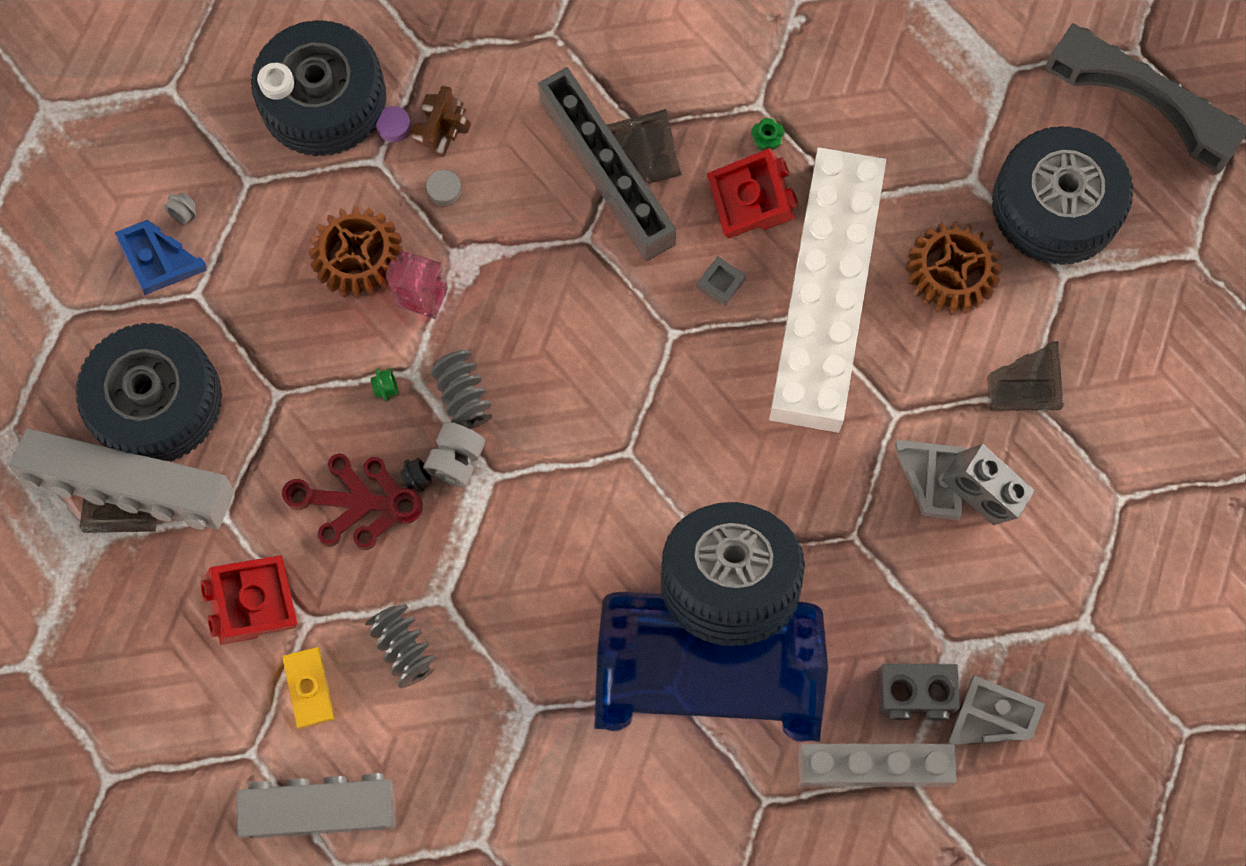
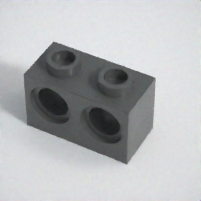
M983 444L958 452L941 479L992 525L1019 518L1035 491Z
M882 664L878 668L879 714H889L890 720L912 719V714H926L927 720H948L949 714H954L960 709L958 664ZM901 684L905 686L909 693L908 700L904 702L895 700L891 695V685ZM930 684H938L945 690L946 698L943 702L934 701L929 696L928 687Z

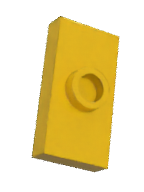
M315 647L282 656L297 728L303 729L334 721L335 715L320 648Z

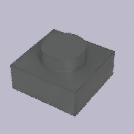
M717 256L697 282V288L726 307L746 280V275Z

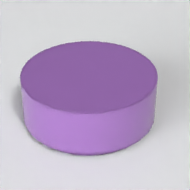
M390 106L381 110L382 114L376 123L379 135L389 142H399L405 139L411 130V122L407 112L397 106Z

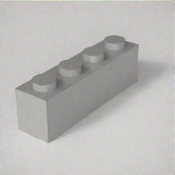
M801 744L798 748L799 787H950L956 783L955 744Z
M381 773L362 775V781L347 782L346 776L325 777L324 784L309 785V779L286 780V787H271V782L269 781L248 783V789L237 790L238 837L244 839L396 829L395 785L390 779L385 780L384 774Z

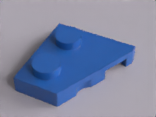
M149 220L115 232L116 239L144 296L207 271L206 263L202 258H196L184 250L181 243L172 237L164 235L161 229Z

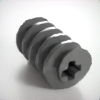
M461 350L446 354L433 364L431 373L433 378L437 380V389L443 392L441 399L447 405L446 412L448 416L452 417L451 422L472 429L492 419L493 415L484 413L485 410L492 406L490 400H479L487 393L486 388H474L475 385L482 381L481 375H469L477 368V365L474 362H464L472 356L471 350Z
M407 604L389 607L371 617L365 624L371 626L369 629L370 636L372 638H379L376 642L378 650H387L383 655V659L386 663H394L390 668V672L393 676H401L397 681L400 689L409 687L428 677L434 671L429 666L436 659L435 654L423 656L422 654L428 648V642L416 644L415 640L422 634L421 629L409 631L408 627L415 621L414 617L402 619L401 615L408 609Z

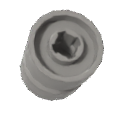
M444 422L436 438V443L439 447L430 451L423 469L431 476L445 483L464 488L474 470L471 461L479 459L486 440L467 427L452 422Z

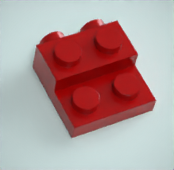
M770 148L706 173L723 233L728 239L758 227L767 230L796 218L794 208L799 207L798 199L792 187L787 189L784 179L790 176L785 159L783 157L778 158Z
M282 555L209 567L205 575L206 579L201 580L202 598L204 602L211 601L213 615L208 616L209 631L212 637H219L220 645L257 639L261 634L293 629L298 625Z

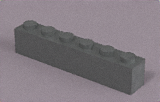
M566 67L538 82L539 98L542 106L644 260L647 262L675 246V226L569 68Z

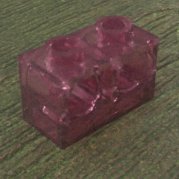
M401 250L397 261L392 260L389 264L386 274V280H388L396 305L436 319L448 290L442 264Z

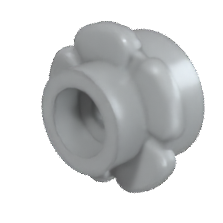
M184 193L168 195L169 201L165 204L164 209L172 218L182 224H187L191 218H196V203Z

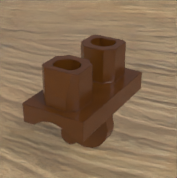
M441 86L438 94L425 95L422 111L429 117L428 123L418 122L414 124L411 132V137L418 145L428 147L438 157H445L450 141H454L458 133H468L471 127L470 121L464 117L466 109L463 107L464 104L453 96L451 87Z

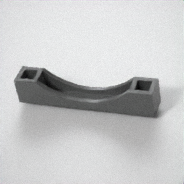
M1074 23L1071 24L1054 48L1044 68L1072 86L1095 85L1111 87L1128 92L1146 101L1160 111L1175 127L1184 141L1189 156L1219 174L1246 136V125L1237 117L1227 115L1215 108L1207 99L1195 96L1185 90L1178 82L1168 80L1155 72L1148 64L1136 61L1126 55L1118 46L1106 43L1096 37L1091 30L1079 27Z

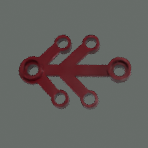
M340 453L330 457L328 467L334 476L340 477L352 493L311 489L308 483L302 479H292L282 489L283 500L294 510H303L310 504L349 508L334 521L325 523L318 529L319 540L328 547L337 545L341 539V534L371 510L385 512L368 527H359L354 532V542L362 550L373 548L377 537L396 522L402 524L412 523L423 512V500L419 493L413 489L400 488L386 471L383 460L378 457L367 459L363 469L366 476L370 480L377 481L388 496L373 495L352 470L347 456ZM337 461H345L346 466L340 471L334 469V464ZM372 464L381 465V470L377 474L369 472ZM296 492H305V497L302 501H293V496ZM409 501L412 503V508L408 512H402L399 510L401 503ZM328 529H333L336 532L335 537L331 540L323 538L324 532ZM370 533L371 540L368 543L362 544L359 542L361 534Z

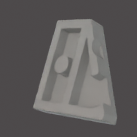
M896 440L894 449L922 516L959 520L962 514L963 498L941 479L958 452L966 450V447Z
M972 675L947 742L959 745L1032 739L1045 704Z

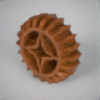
M354 205L352 214L348 215L344 209L340 208V217L335 219L333 216L328 215L327 221L329 225L318 224L317 230L320 235L312 236L311 238L312 245L315 246L309 249V255L313 259L311 267L314 272H318L317 278L322 284L327 283L326 286L332 293L339 288L340 295L345 298L352 291L354 297L359 300L361 291L366 290L368 295L373 297V287L378 285L380 289L385 290L387 286L384 280L395 281L396 274L393 269H401L402 267L401 259H399V257L404 255V249L399 245L402 242L401 235L395 232L396 227L393 222H386L384 214L379 213L374 217L373 210L369 207L363 214H360L359 208ZM354 232H364L359 235L352 234ZM340 240L342 243L341 249L335 253L336 257L330 261L332 249ZM384 243L382 256L373 265L371 261L372 256L378 252L377 248ZM349 245H351V247L354 250H359L360 253L362 251L364 260L360 257L359 254L354 255V253L351 252ZM353 270L362 271V273L349 274Z
M957 221L951 224L950 230L943 223L938 224L936 232L929 228L925 231L924 238L917 237L914 242L915 248H911L908 253L910 261L906 264V271L911 273L907 279L908 284L917 285L913 291L914 296L926 295L923 301L924 306L929 305L932 301L937 303L935 307L937 313L941 312L943 306L948 307L950 315L956 313L958 306L964 314L970 311L971 305L978 309L983 305V299L988 300L992 297L994 293L992 288H997L1000 282L997 275L1001 273L1002 265L996 263L1000 258L999 252L990 251L994 245L993 240L982 241L984 236L983 230L977 232L976 235L970 233L972 230L971 224L966 225L964 230L959 229ZM940 249L942 252L940 261L935 262L934 266L927 267V257L935 250ZM948 264L953 265L954 269H949ZM979 269L980 281L974 286L967 288V275H971L973 270ZM939 283H943L947 285L949 288H946L940 285Z

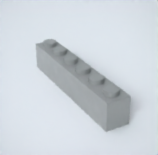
M28 428L8 465L18 477V482L25 487L31 489H38L39 486L49 488L56 494L64 497H71L72 494L82 496L93 504L104 505L106 502L117 505L120 509L129 513H137L139 510L150 513L153 517L162 521L169 522L171 519L184 521L188 526L199 530H204L205 527L219 530L235 493L226 475L124 451H117L116 449Z

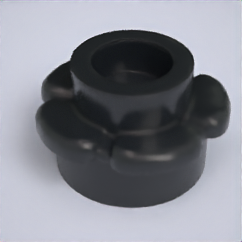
M420 458L412 461L405 460L404 469L400 473L405 485L409 489L415 488L417 491L422 492L425 490V486L432 483V478L423 469L424 462Z

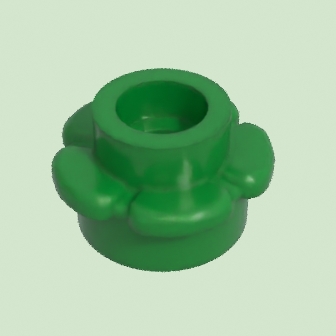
M771 118L760 120V123L754 124L751 129V136L754 137L753 142L760 150L776 149L781 145V138L785 134L783 126L775 123V120ZM766 131H769V132L771 133V135H770V136H766V135H765V132H766Z
M377 368L376 376L370 378L373 392L376 398L382 396L384 401H390L391 397L399 395L394 373L391 368L382 371L380 368Z

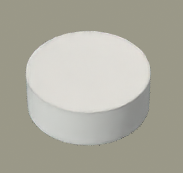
M267 64L258 74L257 81L261 92L270 99H283L294 88L292 73L284 64Z

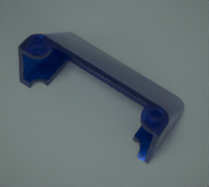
M614 592L603 598L597 649L594 729L622 730L631 724L633 713L782 721L783 732L791 739L798 742H820L828 675V659L824 615L822 609L817 605L799 602L791 620L775 635L769 636L765 640L749 645L726 646L704 641L682 628L673 619V616L670 615L669 610L666 609L662 594Z

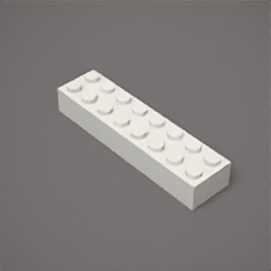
M819 147L817 149L769 417L770 421L837 433L841 429L844 421L887 159Z

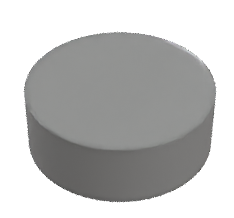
M438 170L430 175L426 183L428 196L437 205H451L461 195L460 180L452 171Z

